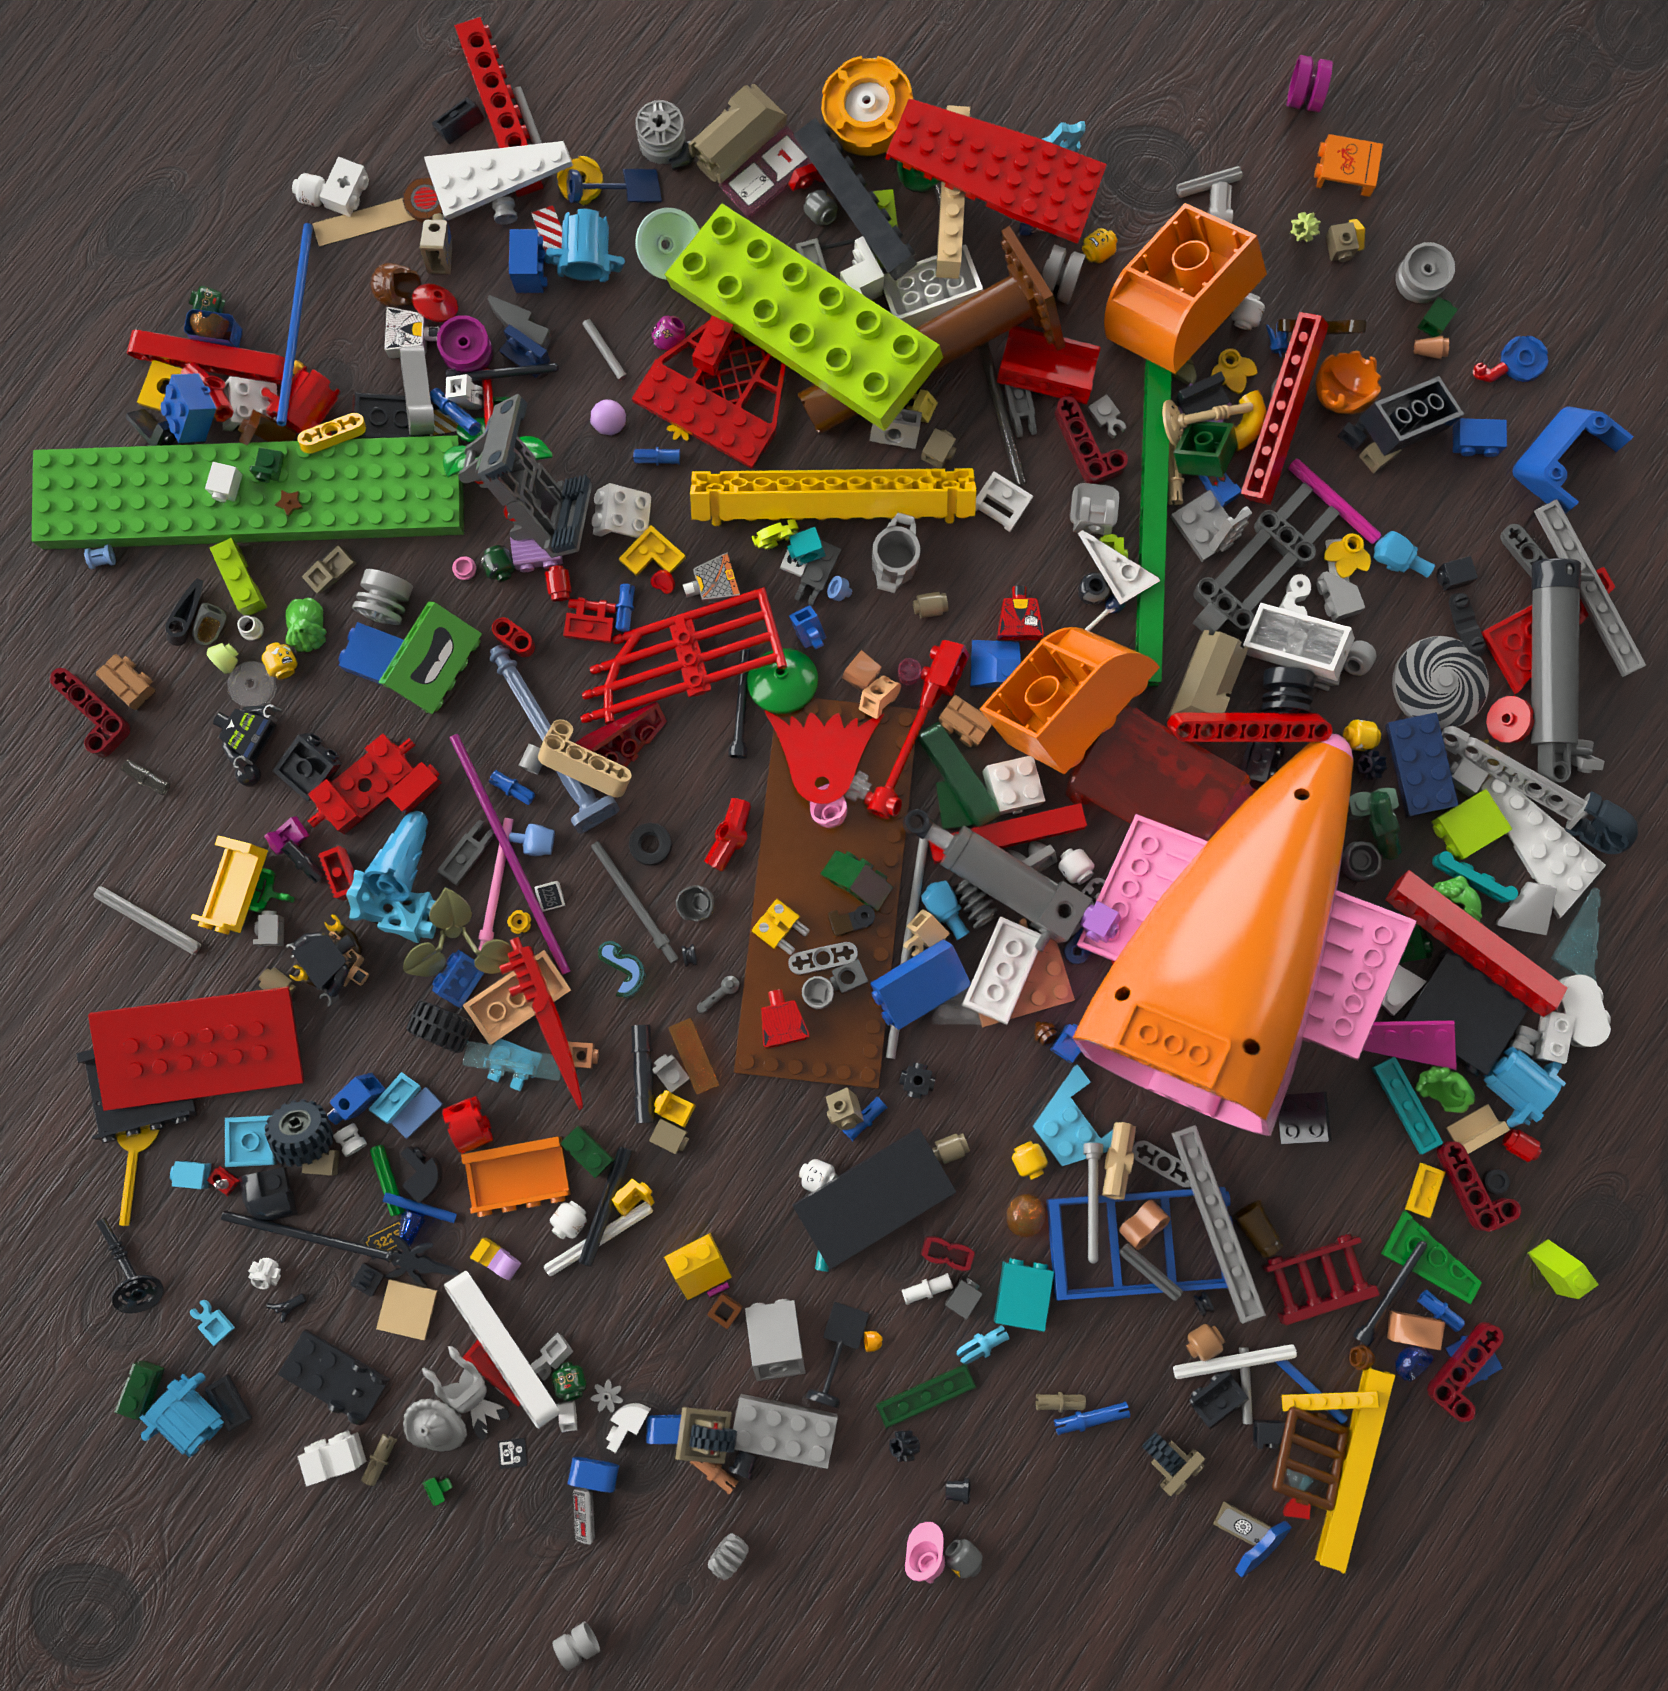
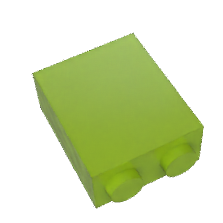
M1487 789L1475 794L1431 821L1434 825L1433 830L1435 834L1444 840L1447 845L1446 850L1453 855L1456 861L1465 859L1512 830V827Z

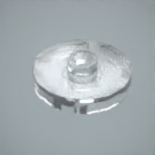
M255 661L244 662L236 666L232 673H230L227 682L231 698L241 707L264 706L271 701L277 689L275 677H271L268 674L264 664ZM254 681V686L248 688V683Z

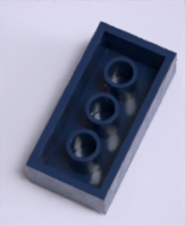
M1437 712L1387 723L1385 728L1406 818L1458 806Z

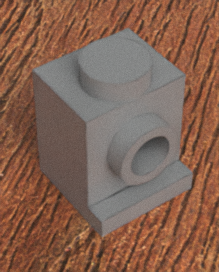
M262 911V915H259L258 921L255 923V934L258 936V939H253V944L257 946H284V917L277 915V911Z

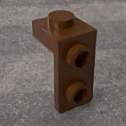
M253 409L248 420L243 418L238 431L242 432L239 442L248 446L253 435L269 442L293 441L296 430L286 425L280 426L276 423V420Z

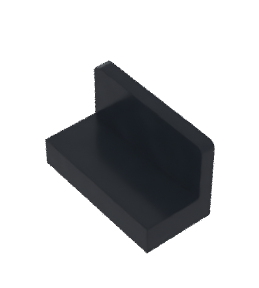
M1218 372L1179 391L1176 401L1185 415L1212 410L1215 406L1229 404L1230 401L1222 387L1225 381L1222 372Z

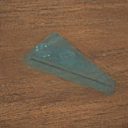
M1598 888L1591 890L1551 957L1552 960L1576 975H1586L1595 981V959L1598 956L1596 945L1599 938L1597 916L1601 903L1600 890Z

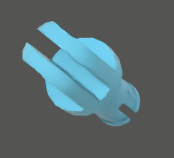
M1001 1325L984 1336L979 1333L974 1335L973 1340L958 1349L957 1356H964L960 1361L963 1364H969L982 1356L985 1358L990 1356L992 1348L1009 1340L1007 1332H1004L1005 1328Z

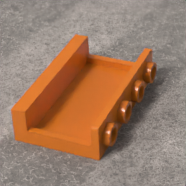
M558 1136L461 1154L462 1164H465L471 1198L472 1208H470V1212H477L478 1217L492 1215V1209L502 1208V1212L517 1210L516 1205L526 1203V1208L540 1206V1200L550 1199L551 1203L565 1201V1196L571 1195L564 1149L560 1144L562 1137Z

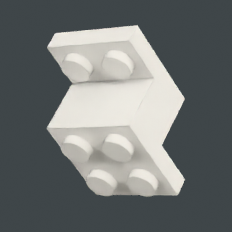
M862 236L855 240L853 266L840 272V280L868 299L873 300L883 295L884 274Z

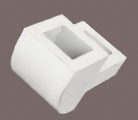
M632 1403L618 1409L610 1421L619 1426L617 1428L613 1425L606 1439L610 1443L607 1448L616 1453L628 1430L637 1435L650 1408L642 1404Z

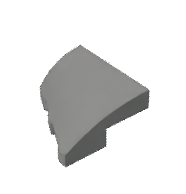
M1526 882L1520 890L1519 896L1510 902L1508 910L1501 918L1498 917L1496 925L1547 935L1557 888L1551 885Z

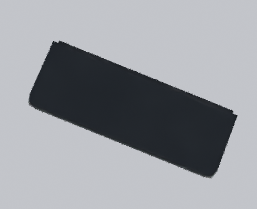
M466 97L431 124L445 142L451 144L483 121L484 116L478 106Z

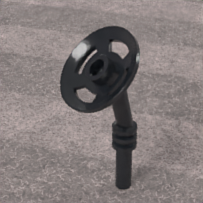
M106 1218L100 1219L96 1224L110 1246L108 1250H112L111 1255H115L113 1259L118 1260L127 1279L120 1283L113 1291V1306L123 1313H139L153 1307L163 1295L164 1288L162 1282L154 1276L136 1275L127 1257L128 1251H124L125 1246H121L122 1241H118ZM148 1280L152 1281L156 1287H152ZM147 1294L152 1295L146 1301L137 1304V1301L143 1299ZM121 1295L123 1300L128 1303L125 1304L118 1299V1296Z

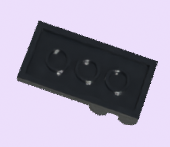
M306 1329L303 1330L278 1373L279 1376L327 1403L329 1410L332 1412L347 1415L348 1420L355 1425H363L390 1381V1378Z

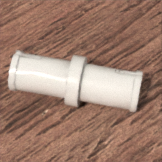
M946 1273L929 1281L924 1279L918 1285L902 1289V1293L908 1305L926 1297L928 1299L933 1298L934 1294L952 1289L953 1285L949 1274Z

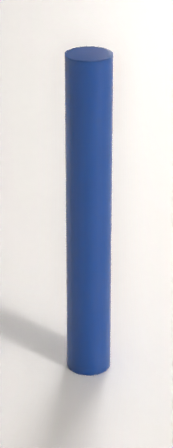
M387 1192L382 1201L451 1223L455 1222L457 1216L455 1213Z

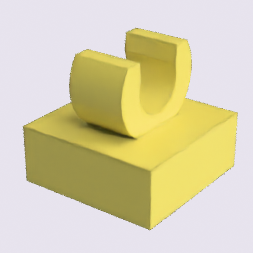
M920 390L919 394L912 396V399L915 401L913 406L907 405L906 408L922 412L921 422L928 423L938 403L929 391Z

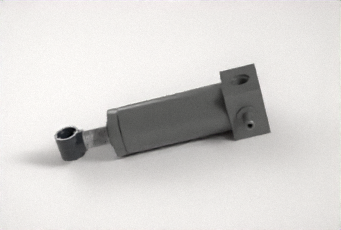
M912 810L904 817L903 828L908 834L918 836L921 839L927 838L931 843H934L941 849L943 848V854L945 855L940 865L1032 921L1030 926L1042 933L1035 945V948L1039 951L1045 949L1050 939L1057 943L1068 941L1092 901L1090 897L1066 882H1054L966 826H963L958 834L952 835L934 824V821L923 810ZM916 816L921 819V828L915 829L911 826V817ZM1058 907L1063 910V917L1059 916Z

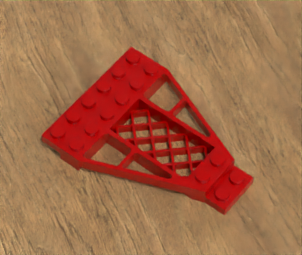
M707 321L654 361L633 395L632 402L753 469L762 453H765L776 435L786 365L781 363L777 387L763 380L762 377L775 357L769 353L765 356L764 350L757 345L746 348L745 337L741 334H735L732 341L741 339L743 349L730 352L728 348L727 353L722 358V360L729 358L732 368L717 370L715 376L709 373L706 374L707 372L698 369L694 377L689 379L663 365L687 346L696 349L698 343L695 340L703 335L709 322ZM761 350L763 360L750 363L748 353ZM745 354L747 364L734 367L732 357ZM758 367L757 371L753 375L752 368ZM749 369L751 379L738 382L736 372ZM733 373L736 383L723 386L720 376ZM717 377L720 387L706 389L704 380ZM747 386L742 394L740 387ZM757 386H761L776 394L773 420L770 424L743 409ZM737 388L740 398L726 400L724 391ZM720 392H721V393H722V397H720V396L717 395L716 393H720Z

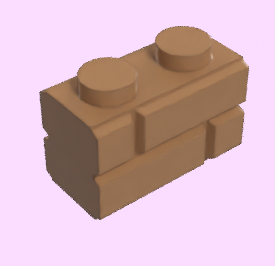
M114 654L96 672V675L129 707L136 710L155 692V689L150 685L153 681L144 672L138 674L134 670L137 665L127 656L122 658Z
M954 695L938 719V722L941 723L940 727L949 734H952V732L960 736L959 740L968 747H972V745L978 747L992 727V724L982 712L957 695Z

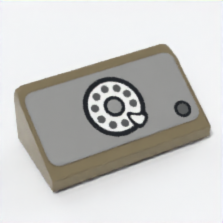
M1225 1501L1213 1523L1215 1526L1253 1546H1256L1268 1530L1272 1528Z

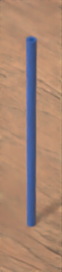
M305 223L303 226L276 422L280 426H285L287 422L313 226L309 223Z

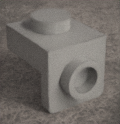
M1578 739L1577 746H1587L1593 749L1594 742ZM1592 755L1571 756V764L1576 766L1580 772L1592 773V770H1603L1604 760Z

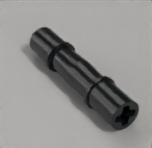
M650 1025L631 1026V1053H633V1076L636 1095L633 1097L635 1099L636 1124L654 1123L655 1095H653Z

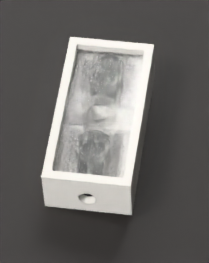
M1260 603L1243 646L1246 645L1249 648L1247 651L1248 656L1286 667L1307 669L1317 676L1338 681L1355 638L1351 627Z

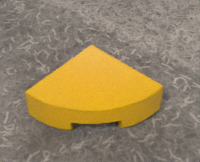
M1357 219L1349 220V223L1354 222L1359 245L1358 251L1363 250L1365 228Z

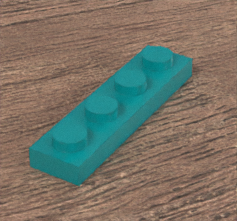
M1391 1057L1372 1067L1418 1153L1423 1155L1443 1144L1396 1057Z

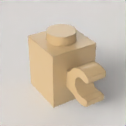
M922 909L906 926L914 936L907 940L903 947L909 951L912 946H916L915 951L911 954L914 957L923 952V945L929 948L939 941L945 940L950 933L932 914Z

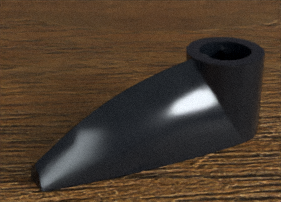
M195 579L178 601L166 622V638L174 646H181L188 640V628L197 609L203 580Z

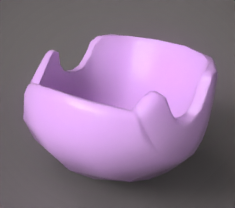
M602 400L596 403L592 409L590 422L600 434L612 436L620 432L625 426L626 413L616 401Z

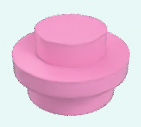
M460 557L453 563L452 570L458 579L469 580L476 573V564L469 557Z

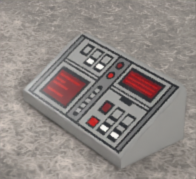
M586 1488L574 1489L575 1537L579 1542L592 1544L595 1539L593 1490Z

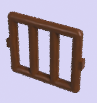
M1292 1406L1288 1409L1272 1488L1278 1493L1296 1499V1502L1306 1506L1311 1504L1327 1511H1333L1350 1430L1344 1425L1326 1419L1327 1416L1317 1412L1313 1414ZM1297 1418L1339 1434L1336 1449L1295 1434ZM1292 1443L1334 1459L1331 1474L1290 1459ZM1286 1469L1329 1484L1326 1499L1284 1484Z

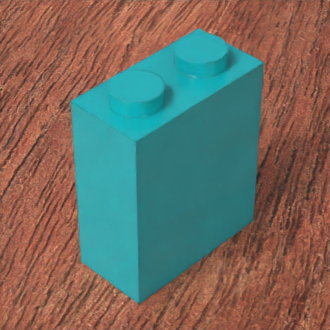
M1009 1258V1263L1003 1262L994 1322L1045 1332L1054 1271L1049 1270L1048 1265L1034 1262L1032 1267L1024 1265V1261Z

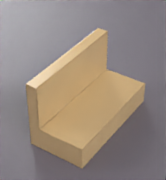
M1489 1104L1446 1127L1452 1140L1461 1143L1468 1154L1510 1130L1505 1121L1497 1120Z

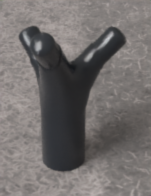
M301 1293L286 1302L278 1304L268 1303L266 1307L274 1309L276 1314L282 1312L280 1322L284 1323L287 1315L294 1308L307 1302L304 1294Z

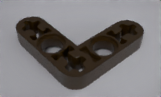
M1278 319L1277 332L1293 333L1297 319ZM1366 320L1326 321L1329 324L1326 335L1366 333Z

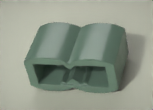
M1381 788L1373 793L1360 792L1350 796L1347 820H1359L1367 815L1380 816L1397 808L1399 803L1396 790L1394 788Z

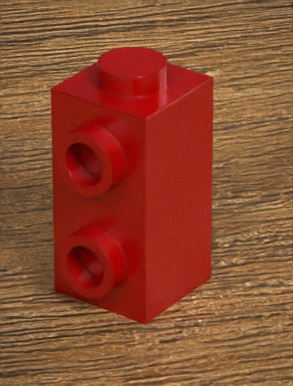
M421 762L386 795L407 815L442 783L437 778L440 773L431 764L426 766Z

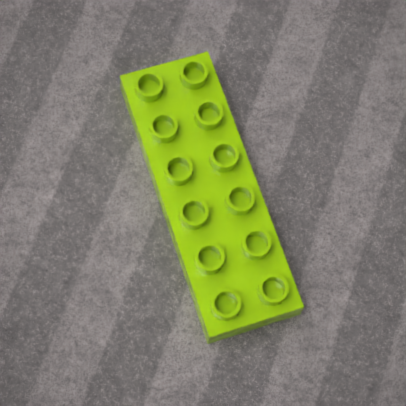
M722 203L664 274L672 289L712 316L733 324L736 332L883 431L889 427L943 359L939 344Z

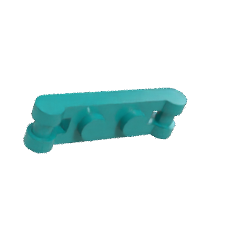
M1444 851L1432 859L1433 866L1453 878L1463 875L1470 887L1500 903L1512 901L1518 896V891L1515 887H1504L1496 883L1494 877L1474 871V867L1470 864L1455 861L1453 855L1448 851Z

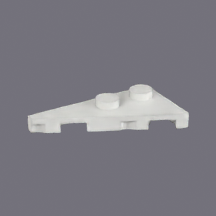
M1081 531L1078 533L1120 605L1160 581L1158 577L1087 532Z

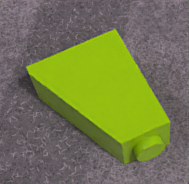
M1549 1239L1528 1252V1255L1557 1295L1580 1299L1598 1286V1283L1582 1262Z

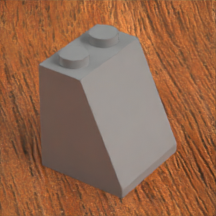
M780 1299L774 1304L768 1305L755 1303L749 1308H745L752 1367L756 1380L763 1381L806 1374L794 1300Z

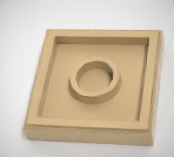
M390 1279L376 1329L426 1340L438 1290Z

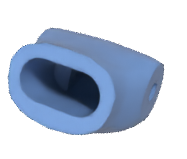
M528 824L525 834L510 832L509 842L523 843L525 855H551L555 830L537 824Z

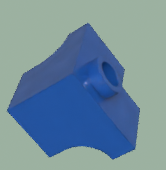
M1076 1024L1065 1025L1050 1048L1052 1052L1069 1063H1073L1077 1055L1082 1052L1073 1040V1036L1078 1028Z

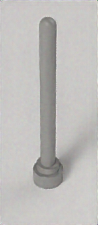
M1085 1143L1084 1155H1086V1160H1088V1260L1090 1263H1096L1098 1261V1160H1101V1155H1103V1144Z

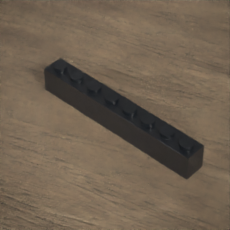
M816 118L812 119L797 131L794 137L894 281L898 280L917 265L913 258L916 255L915 251L909 243L903 244L901 239L904 235L897 225L892 227L889 224L892 218L885 208L881 210L878 208L877 204L880 201L872 190L869 193L864 187L868 185L860 173L855 175L853 170L856 167L848 156L843 158L841 153L844 149L837 139L832 142L829 137L832 135V132L825 122L820 125Z

